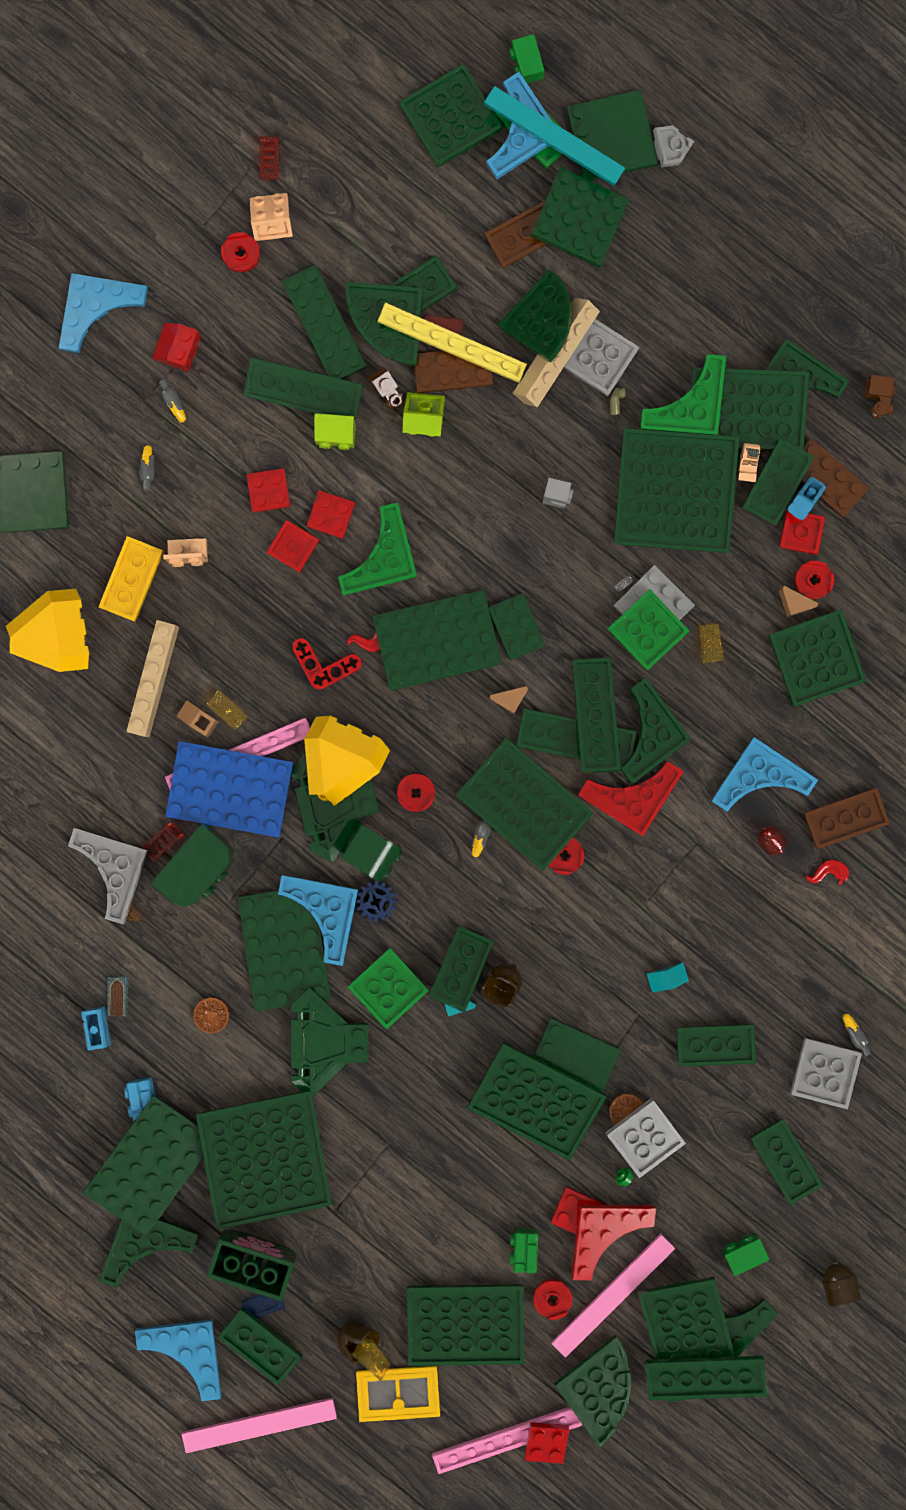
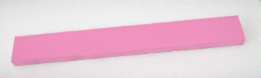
M303 718L230 750L266 756L304 740L310 725L307 718ZM173 774L165 777L169 789L171 788Z
M660 1233L552 1341V1345L566 1358L675 1249L674 1246Z
M332 1397L183 1431L182 1438L185 1452L189 1453L337 1419V1414Z
M567 1407L434 1452L432 1457L438 1474L526 1445L530 1422L568 1425L569 1430L583 1424L571 1407Z

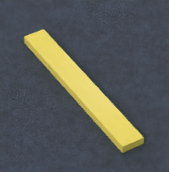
M387 303L384 304L378 319V323L517 383L520 382L527 365Z

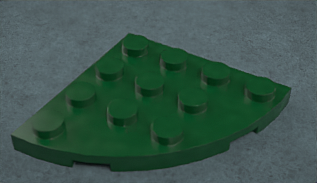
M548 270L498 324L500 330L550 363L555 359L566 342L572 323V303L561 279L551 270Z
M346 282V298L349 312L355 327L363 339L373 349L388 359L405 365L416 366L419 340L378 323V319L385 303L421 317L423 288Z
M616 1335L554 1383L599 1448L616 1431L615 1428L621 1417L625 1415L630 1397L631 1373L626 1353Z

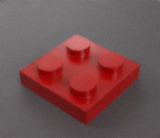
M284 468L246 474L253 513L291 507Z
M319 490L307 527L343 539L355 502Z
M787 509L779 548L817 555L825 517L808 513L804 520H800L794 517Z
M286 520L266 553L300 573L319 543V539Z
M566 1186L550 1222L576 1234L580 1205H601L602 1203Z
M530 1422L524 1454L525 1461L563 1464L569 1426Z

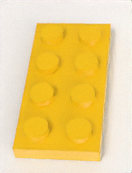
M127 536L99 608L136 622L164 551Z

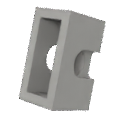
M549 478L542 504L564 509L565 505L570 504L574 490L570 489L571 483Z

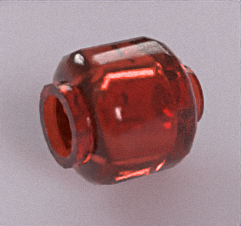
M769 826L759 833L758 843L766 854L780 855L785 851L787 840L779 828Z

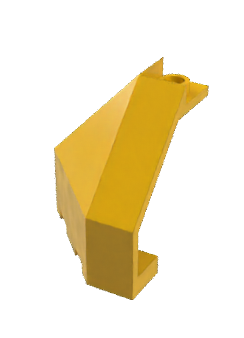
M77 590L47 591L6 625L10 636V653L58 672L88 669L89 650L88 646H85L84 635H86L84 619H81L80 608H82V603Z
M332 716L316 717L304 739L309 795L317 794L321 800H329L335 806L380 772L390 752L389 748L379 737L374 735L372 738L362 734L361 729L350 724L346 727L338 723L337 718Z

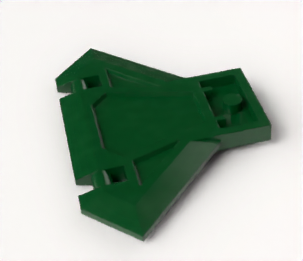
M304 753L291 776L293 781L299 780L300 787L295 788L306 836L312 835L314 843L309 844L310 851L333 863L360 817L379 813L372 779L334 806L329 800H321L317 794L309 795V785L306 777H308L306 753ZM324 832L326 840L321 841L320 833Z
M310 987L291 1004V1012H297V1019H291V1068L297 1069V1075H292L291 1077L292 1083L301 1092L311 1090L313 1097L347 1063L368 1062V1023H347ZM305 1012H309V1018H305ZM305 1069H310V1074H305Z

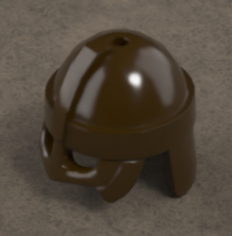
M514 963L511 965L503 964L492 969L482 987V994L489 1002L500 1007H510L513 1004L522 985L517 965Z
M834 1261L826 1269L822 1281L828 1305L839 1306L860 1300V1285L856 1274L846 1265L841 1264L839 1261Z
M360 1322L345 1324L338 1331L336 1338L340 1353L353 1364L360 1360H366V1353L362 1348L364 1343L377 1346L380 1341L379 1333L376 1330L366 1327Z

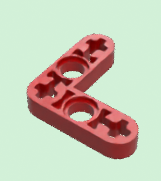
M300 638L293 643V651L311 685L317 690H322L357 672L362 666L359 656L351 654L323 669L307 640ZM300 642L307 645L304 648L306 653L311 652L312 654L304 657L302 660L300 658L304 656L302 651H297L296 649L299 647L298 643ZM351 658L358 660V663H356L357 667L353 668L350 666L346 668L349 672L345 673L341 663L344 662L346 666L350 663ZM308 659H313L316 662V666L309 670L305 667V662ZM334 667H339L342 671L341 675L337 678L331 675V670ZM327 671L332 681L328 682V679L322 681V686L319 684L315 685L316 677H325L324 672Z

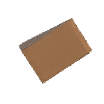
M786 586L779 590L787 617L811 610L819 604Z
M525 686L493 694L489 697L492 702L514 714L528 688Z

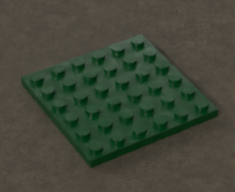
M624 428L614 545L729 553L740 437Z
M311 1090L196 1113L217 1230L332 1205Z

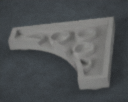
M74 828L68 847L74 848L90 858L98 867L106 883L108 894L105 919L125 924L148 850Z

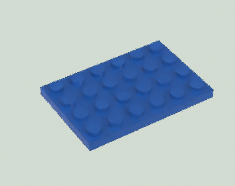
M179 741L165 817L279 838L293 762Z

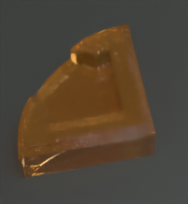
M131 903L126 921L136 922L143 919L134 903Z

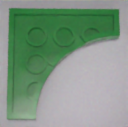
M707 354L699 379L692 389L678 401L660 408L642 409L640 429L718 435L726 356Z
M398 502L379 507L381 513L380 536L369 558L358 568L338 577L343 596L417 577Z

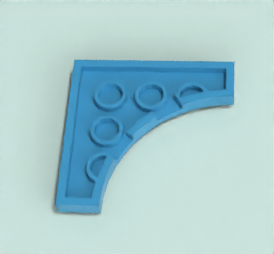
M520 72L503 82L508 95L551 121ZM511 123L506 142L493 157L486 161V164L495 178L499 179L549 145L514 123Z
M72 273L59 349L79 353L88 328L95 320H99L114 308L128 306L145 307L148 287Z
M753 737L711 799V802L728 812L745 794L770 786L790 788L808 796L818 780Z
M282 875L278 895L295 900L312 914L322 931L325 946L324 962L343 966L358 889Z
M213 1319L137 1328L135 1330L137 1350L157 1351L176 1359L194 1378L200 1392L201 1401L221 1399Z

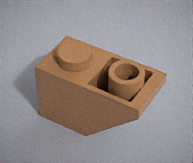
M188 700L177 714L178 718L206 737L211 735L219 723L217 719Z

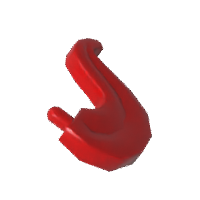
M376 632L370 640L356 634L350 636L347 640L348 645L355 642L361 648L371 653L380 651Z
M831 859L824 861L812 877L806 875L805 878L811 883H818L826 874L831 873L835 878L840 879L839 885H842L843 880L846 881L849 877L848 867L842 862Z

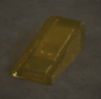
M700 625L699 632L703 664L724 661L719 625Z
M217 690L206 702V705L234 730L248 717L220 690Z
M364 1339L361 1344L357 1345L353 1355L375 1377L382 1381L390 1363L373 1340Z

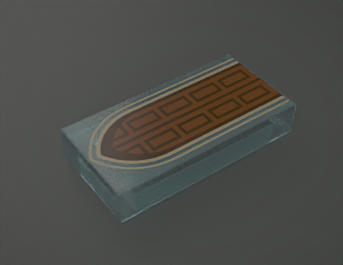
M108 977L107 1016H127L128 977Z

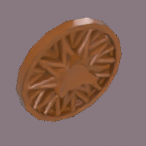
M209 997L203 999L194 1009V1022L205 1033H217L225 1028L229 1021L228 1007L218 998Z
M632 1094L619 1095L610 1105L609 1116L616 1125L643 1105V1103L637 1096Z

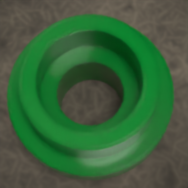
M628 1167L620 1169L616 1174V1183L624 1187L628 1186L634 1177L632 1171Z

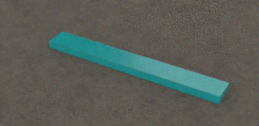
M495 86L484 102V105L613 186H615L625 170V167Z

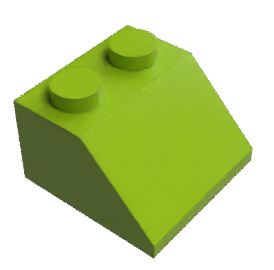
M407 392L403 415V433L411 435L422 434L431 437L441 436L445 396Z
M315 414L316 445L324 449H329L331 446H337L340 450L354 448L356 424L353 416Z

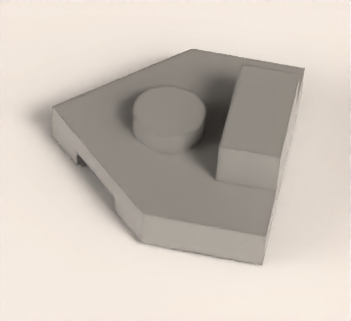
M673 125L656 127L653 130L655 137L653 144L657 161H660L661 167L679 165L694 143L692 139L686 138L678 132L679 130Z

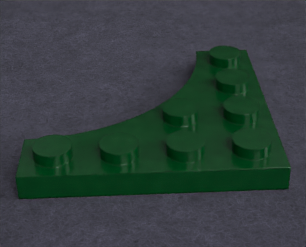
M787 338L765 369L809 372L808 389L825 392L836 399L849 383L847 379Z
M644 678L630 689L637 703L641 720L640 737L637 747L630 759L620 770L630 785L691 740L647 678Z
M159 1218L146 1236L122 1220L99 1281L117 1288L126 1271L137 1260L158 1250H180L192 1253L199 1233Z
M762 1298L753 1307L743 1311L742 1314L725 1316L736 1356H739L778 1315V1312L765 1299Z

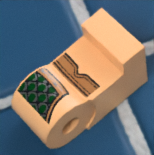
M743 444L736 474L738 480L756 482L760 445Z

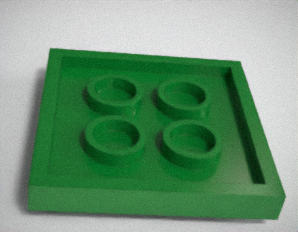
M650 589L607 629L646 671L689 632L686 626Z
M391 947L348 986L351 992L386 1030L429 991Z

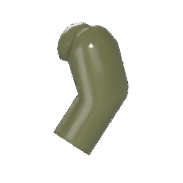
M617 387L612 392L610 398L611 415L620 414L619 398H625L624 388L619 389Z

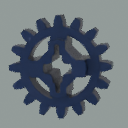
M376 880L375 885H372L369 881L368 888L362 886L363 893H357L361 897L356 900V903L361 905L357 910H363L361 916L368 915V921L372 917L375 919V922H378L380 917L385 921V915L387 914L391 917L390 910H396V907L393 906V903L398 902V900L393 899L396 892L391 893L392 886L386 888V882L379 885V882ZM375 888L382 889L386 893L380 894ZM369 891L370 898L364 902L365 894ZM374 895L377 899L381 898L382 901L379 903L380 906H377V904H372V901L374 900ZM389 900V907L384 911L383 905ZM372 908L378 914L371 913L367 909Z

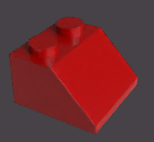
M165 323L152 359L189 372L201 335L196 329L181 324Z

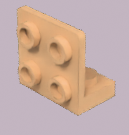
M287 193L250 198L251 224L256 241L293 236Z
M207 539L168 540V555H163V559L172 564V567H183L184 563H191V566H202L203 562H208Z

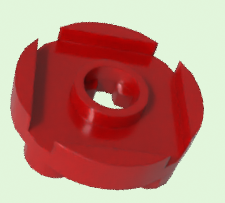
M238 232L231 234L221 247V255L224 263L231 271L243 273L250 271L258 265L260 249L254 238L246 233ZM239 248H242L243 251H246V253L243 254L242 257H239V255H235L239 251Z
M821 561L807 562L795 574L794 583L796 591L811 600L822 598L832 590L834 575L827 565ZM813 575H816V579H819V583H815V585H812V582L809 581V578H812Z
M412 774L401 780L398 785L397 796L399 803L406 810L419 812L431 806L435 797V789L428 777L421 774ZM412 788H420L421 796L413 798L411 796L413 794Z
M574 838L560 852L563 853L564 850H567L570 858H566V861H563L562 857H559L558 854L549 864V867L558 874H571L577 871L583 864L584 850Z
M547 1279L535 1288L533 1296L534 1306L541 1316L543 1315L550 1320L560 1319L568 1313L572 1305L571 1291L562 1280ZM550 1295L558 1297L555 1304L547 1300L550 1298Z

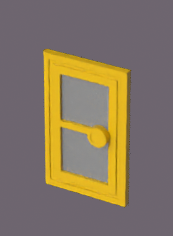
M437 1366L356 1371L359 1422L440 1417Z

